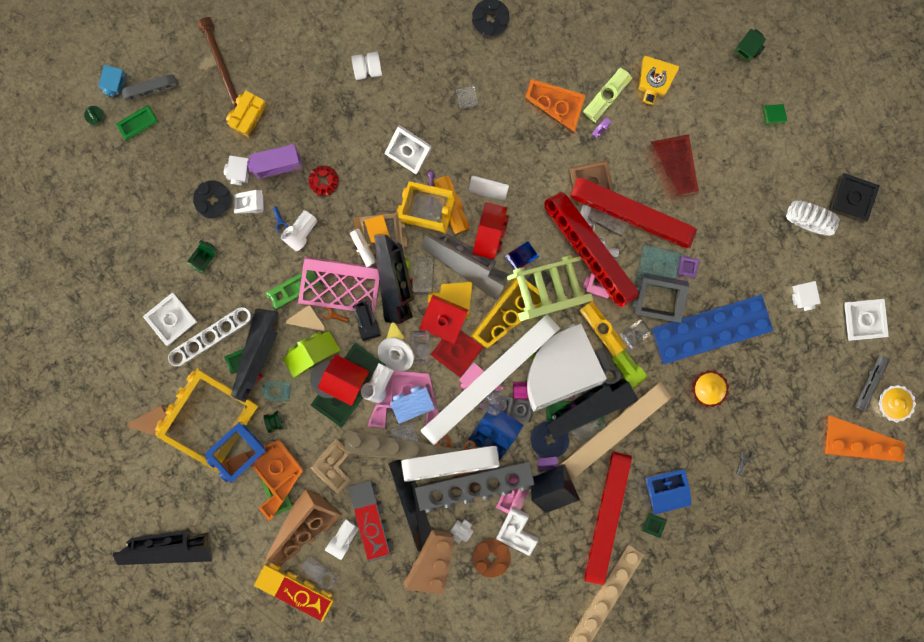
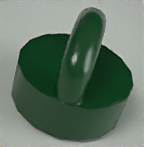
M88 106L84 117L89 124L99 125L103 122L105 114L97 106Z

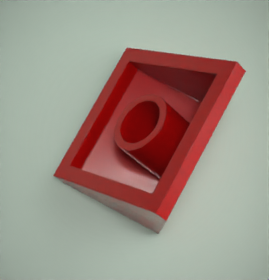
M335 354L322 376L318 389L352 406L370 371Z

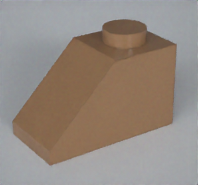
M160 405L128 423V428L156 435L155 428L158 425L157 423L160 420L163 421L167 415L165 413V405ZM174 421L165 434L172 431L171 427L175 425Z

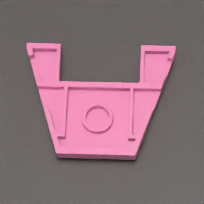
M393 371L385 388L386 397L381 403L376 404L368 422V427L385 428L387 408H392L390 402L394 401L393 397L401 393L404 396L411 394V389L420 385L422 389L427 388L435 409L427 412V425L439 414L430 375L427 373Z

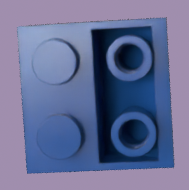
M491 404L468 440H472L479 448L497 446L500 461L524 425Z
M684 468L644 477L654 515L692 505L690 487Z

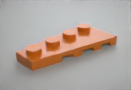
M829 416L825 454L904 462L905 442Z

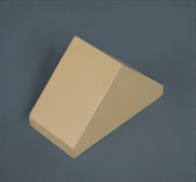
M308 305L286 321V324L326 332L325 325L311 305Z

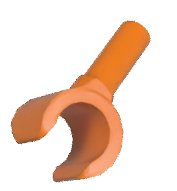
M324 308L329 310L330 314L327 317L321 315L323 318L328 320L333 318L348 323L349 318L334 313L331 308Z

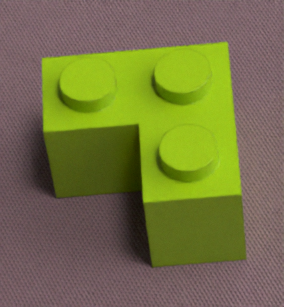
M319 331L311 336V340L305 338L297 343L298 346L295 345L288 349V354L282 359L294 378L341 350L330 331L323 334Z

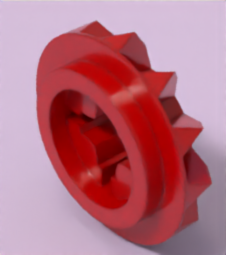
M327 165L316 167L308 177L311 190L320 196L332 194L339 184L337 172ZM318 175L322 177L328 175L327 181L329 186L324 183L319 185L320 179Z

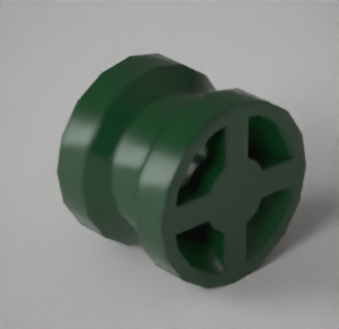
M279 411L274 412L272 415H263L268 433L273 432L275 429H284Z

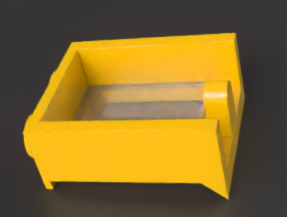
M409 181L407 187L403 189L402 198L404 199L402 205H399L397 209V216L400 222L437 230L446 234L456 200L454 192Z

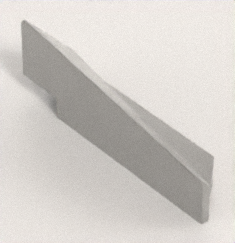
M441 233L439 237H432L429 234L425 235L421 244L422 248L472 282V284L494 300L499 298L508 282L507 276L510 275L493 268L497 262L496 260L473 255V247L448 233Z

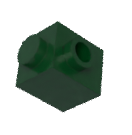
M750 29L734 51L750 62L755 54L759 56L764 50L765 46L763 44L766 39L760 31Z

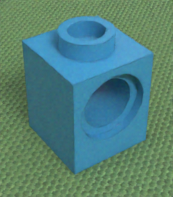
M104 65L98 87L103 90V94L109 96L121 95L127 73L122 69Z

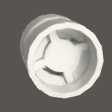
M378 51L367 53L366 57L362 54L351 56L356 80L366 79L367 75L371 77L382 76Z

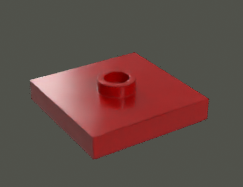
M432 295L419 329L454 344L468 309Z

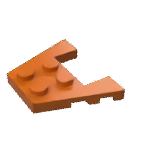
M281 440L264 445L268 451L252 465L255 472L274 494L258 507L268 521L273 519L304 471ZM251 450L226 459L222 463L233 475L256 452Z

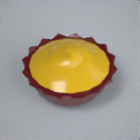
M716 370L701 372L699 376L695 377V382L692 384L694 399L698 400L699 404L705 407L710 406L714 408L716 405H721L723 401H726V396L729 394L728 389L730 386L727 384V379Z

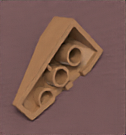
M305 490L293 504L266 556V560L282 565L300 551L299 548L305 543H312L316 535L322 531L324 533L328 531L341 516L340 512L320 495Z

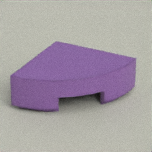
M606 117L592 134L599 138L611 125V120Z

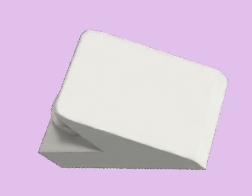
M262 190L233 194L234 213L263 212Z

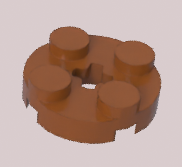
M487 538L474 548L472 561L478 573L485 577L493 578L506 572L511 562V555L504 543L496 538ZM491 552L497 557V560H494L493 563H489V560L486 559V556H489Z

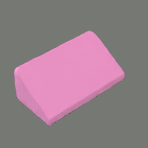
M511 474L508 481L516 483L519 477L516 474ZM518 488L512 490L511 494L501 495L496 508L507 514L512 506L521 510L529 490L520 491Z

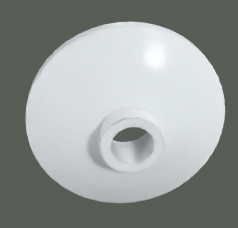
M393 337L386 338L378 346V357L380 361L386 364V367L394 371L403 372L412 366L414 362L413 351L403 340Z

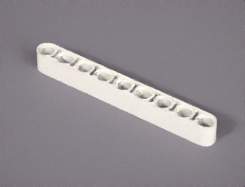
M546 314L421 430L422 434L433 445L437 443L551 338L560 327Z

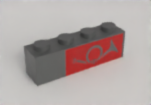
M371 479L349 485L348 489L368 562L391 556V551L394 550L392 540L388 539L386 535L389 529L386 520H382L381 513H384L381 501L378 502L376 495L379 494L376 483H372Z

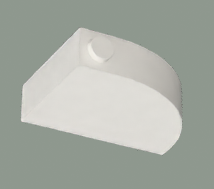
M582 324L566 326L563 331L548 339L537 352L530 366L527 378L528 398L533 412L602 385L607 378Z

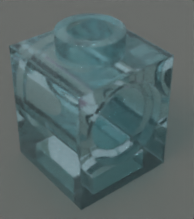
M266 381V384L262 385V396H265L264 400L290 402L291 382ZM273 386H278L281 390L280 395L277 397L271 393Z

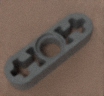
M165 75L123 88L121 92L124 100H133L173 88L177 85L175 75Z

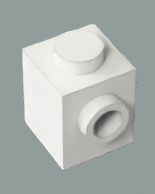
M229 156L228 164H225L224 175H226L227 180L231 181L232 185L242 186V183L248 184L250 171L247 161H249V158Z
M816 281L792 286L794 291L792 300L794 305H797V308H804V311L816 309L815 305L821 304Z

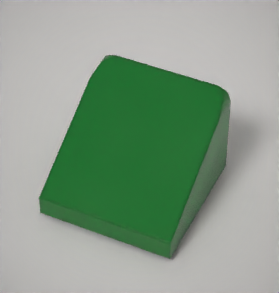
M784 104L764 106L766 125L787 122Z

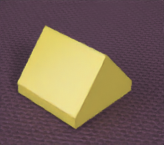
M394 322L391 323L387 338L393 337L403 340L404 336Z

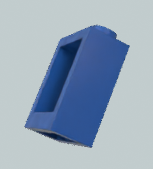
M238 422L204 455L207 457V463L212 468L216 467L220 471L219 476L225 482L233 483L261 458L268 449L243 422ZM238 432L256 453L232 475L214 453Z

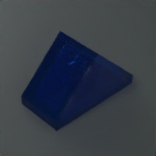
M529 241L506 254L504 259L511 269L515 270L525 267L539 256Z

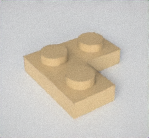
M334 440L309 468L335 494H339L351 481L338 468L349 454L345 453L344 446L338 440Z

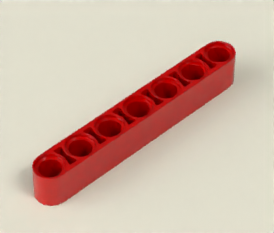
M577 178L570 195L572 199L684 248H691L697 232L695 227L583 178Z
M559 192L546 199L544 202L546 211L614 303L619 307H623L638 297V290L564 192Z
M612 452L586 567L585 582L604 585L632 455Z

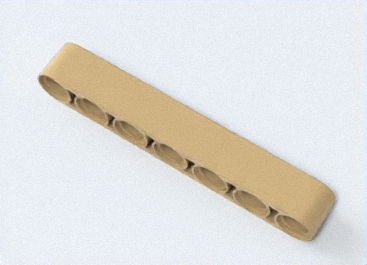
M659 381L639 397L637 402L628 406L558 466L565 464L571 480H573L673 397L672 394Z

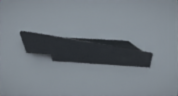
M377 234L374 236L384 321L401 324L413 317L408 303L414 300L403 247L400 243L389 239L388 235Z
M259 308L255 309L231 393L233 398L244 403L258 378L278 334L271 330L278 312Z
M623 378L612 386L603 383L556 411L552 416L554 420L547 423L546 426L551 435L556 438L637 402L638 398L630 383Z
M395 460L389 462L388 465L416 549L420 552L431 531V526L425 510L420 511L415 491L417 486L416 480L404 481L402 460Z
M188 531L130 538L126 542L125 548L120 552L113 553L117 565L212 561L209 533L189 537Z

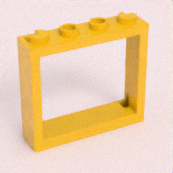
M197 368L188 375L186 386L178 390L176 394L177 400L166 409L165 413L167 415L163 421L160 420L157 423L155 434L159 439L217 472L218 469L216 467L212 468L207 463V457L165 434L200 379L231 396L233 390L231 387ZM247 398L245 403L238 400L245 407L231 429L238 422H243L247 425L258 407L256 402ZM238 432L215 452L214 455L221 463L240 436Z

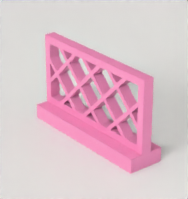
M304 256L298 303L354 311L353 305L359 303L361 299L368 295L372 301L371 308L374 314L379 285L378 267H366L361 264ZM307 270L315 271L319 278L310 283L306 278ZM328 273H334L339 279L331 286L323 278ZM347 276H353L357 283L348 289L342 280ZM367 278L375 279L374 287L369 291L361 284ZM321 279L328 288L318 294L312 285ZM341 282L346 291L337 297L331 288ZM360 285L365 294L356 299L351 290ZM308 288H311L317 295L312 300L303 299V293ZM328 290L336 298L330 303L324 302L320 297ZM347 293L354 299V302L349 306L343 305L340 301V298Z

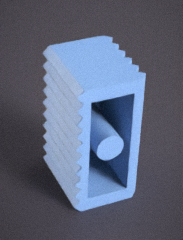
M421 385L411 389V394L404 396L401 393L394 396V401L390 402L399 424L435 409L427 388L422 389Z

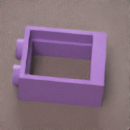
M295 144L250 154V160L247 161L249 171L258 179L303 168L300 153Z

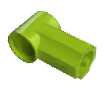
M625 349L611 358L615 366L623 374L622 377L630 383L632 389L648 378L643 369L638 364L636 365Z

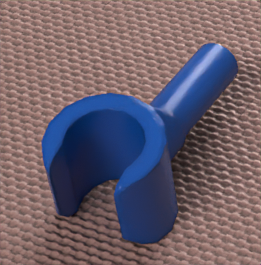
M273 207L278 223L276 230L281 233L279 225L284 224L286 228H288L286 222H283L278 208Z

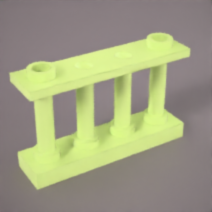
M572 255L561 258L562 261L529 270H525L522 267L513 270L514 274L507 276L508 280L518 279L526 306L524 308L525 312L518 314L520 321L593 301L591 293L584 295L581 292L573 267V263L581 260L580 256L573 258ZM557 267H566L573 290L572 299H568L564 294ZM550 270L558 297L556 299L557 303L552 304V301H549L541 274L542 271ZM534 274L542 301L539 308H536L532 303L525 276Z

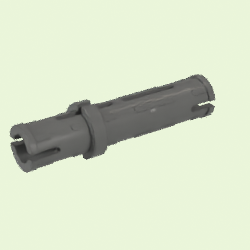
M878 355L873 369L868 373L870 376L854 406L855 408L864 412L867 411L880 380L884 379L883 374L890 359Z

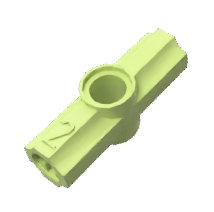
M619 68L583 113L590 120L596 122L633 79L626 70ZM604 91H609V92H611L612 95H613V98H611V99H606V98H604L603 92H604Z

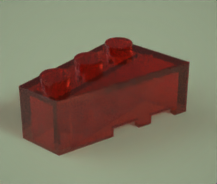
M689 134L651 141L652 147L679 196L698 194L699 189Z

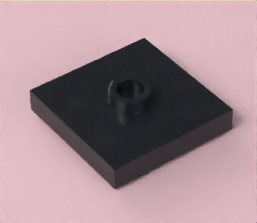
M843 173L830 210L868 222L880 185Z

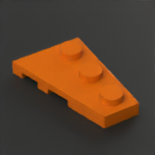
M531 79L525 98L575 132L586 95Z

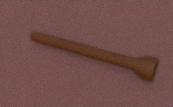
M211 17L202 18L196 22L202 33H205L232 104L237 105V94L212 33L213 22Z

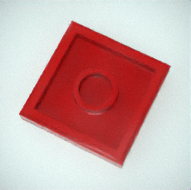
M460 330L454 344L442 339L430 355L461 378L484 347Z

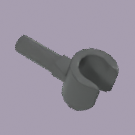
M746 449L740 453L742 460L736 473L741 476L747 461L754 457V453L751 452L749 458H746L744 455Z

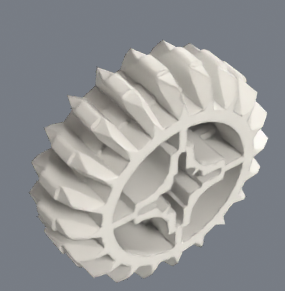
M801 200L794 201L787 211V219L791 223L818 234L833 235L839 226L840 220L835 213L813 203Z

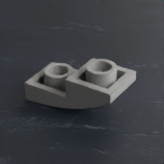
M495 394L494 406L512 418L531 422L533 410L530 402Z

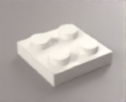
M173 292L143 316L166 346L171 345L198 323Z
M885 299L844 303L848 341L889 337Z

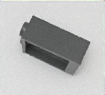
M642 273V278H638L636 289L639 290L638 297L632 302L635 314L681 323L689 291L688 281ZM647 283L678 289L673 313L642 307Z

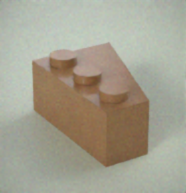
M431 530L416 562L414 561L409 575L403 582L406 590L444 594L454 542L451 532Z

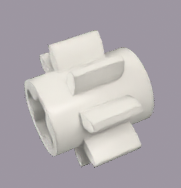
M465 519L463 522L457 520L450 530L454 534V541L460 544L461 541L466 543L474 532L470 529L472 526L470 522Z

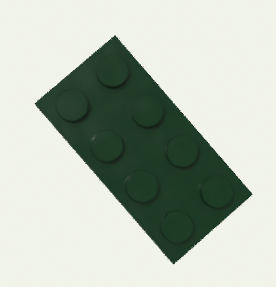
M354 343L344 357L346 360L370 371L364 384L370 382L378 363L386 366V364L356 343ZM360 390L351 406L335 397L323 398L317 395L310 406L342 428L363 397Z

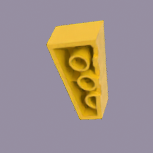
M517 278L510 283L470 334L471 337L486 348H489L508 331L522 322L519 320L518 314L525 312L524 308L526 306ZM526 280L532 303L536 308H539L541 306L540 303H542L539 291Z

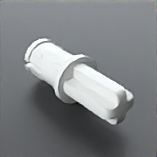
M361 229L352 231L350 235L358 249L356 251L360 253L365 266L367 267L377 262L369 247L370 244L367 243Z

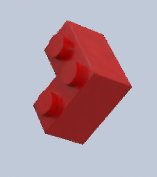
M485 202L473 255L495 260L496 252H501L503 242L499 240L500 238L504 239L509 220V215H506L508 207Z

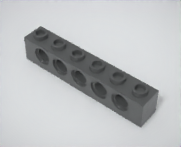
M529 460L417 485L415 491L420 511L425 510V513L436 511V507L443 505L444 508L456 506L455 503L463 501V504L474 502V498L482 497V500L489 499L496 493H501V495L511 494L512 490L518 488L520 491L529 490L531 485H534ZM510 474H516L519 480L516 483H510L507 478ZM497 478L500 484L498 487L493 488L489 485V480ZM471 483H479L481 489L478 492H473L470 489ZM459 487L462 490V494L454 496L451 493V489ZM440 491L443 498L435 500L432 497V493Z

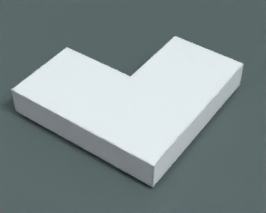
M512 506L496 539L531 556L539 540L538 537L523 531L529 514Z

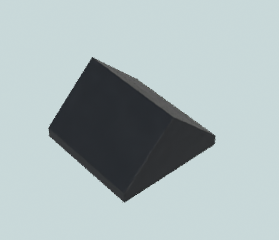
M565 464L533 477L534 485H531V501L545 513L580 500Z

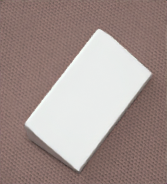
M472 176L469 192L505 201L509 186L500 182Z

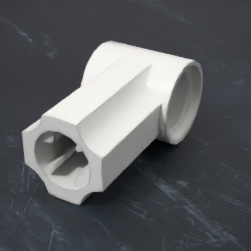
M303 211L293 226H289L284 230L281 239L295 251L300 250L306 244V236L318 222L317 219L307 211Z
M378 363L370 382L365 383L361 389L362 397L375 403H381L386 397L385 388L394 370Z
M346 519L336 536H333L325 551L342 560L350 547L349 544L359 530V526Z

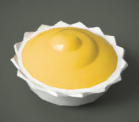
M900 385L884 389L878 402L883 416L887 417L889 421H895L896 423L910 418L911 414L915 412L914 407L916 406L915 396L912 395L911 390Z

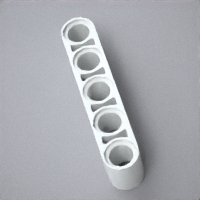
M242 307L234 310L172 350L168 355L169 363L173 366L188 364L252 322L253 313L249 309ZM246 311L248 318L246 321L241 322L239 314ZM227 321L232 325L229 332L223 330V324ZM209 332L215 334V340L211 343L207 340ZM197 342L199 345V350L196 353L191 351V344ZM177 353H181L183 356V360L180 363H177L174 359Z
M497 446L401 461L404 481L485 470L500 466Z

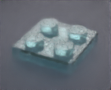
M644 244L635 282H637L638 278H642V273L676 279L681 252ZM647 283V285H650V286H655V287L664 288V289H668V290H673V289H674V288L663 287V286H658V285H653V284H648V283Z

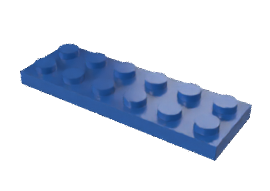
M762 294L683 318L681 323L673 321L652 328L663 365L773 331Z

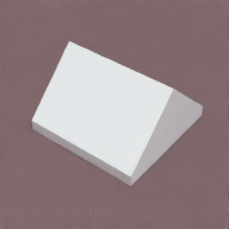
M399 125L384 154L417 174L430 155L432 146Z

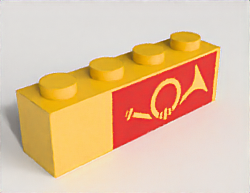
M266 563L254 586L323 622L335 599L331 597L332 593L325 589L320 591L314 588L315 584L308 580L303 582L297 579L298 575L288 571L286 573L280 570L281 566L278 564Z

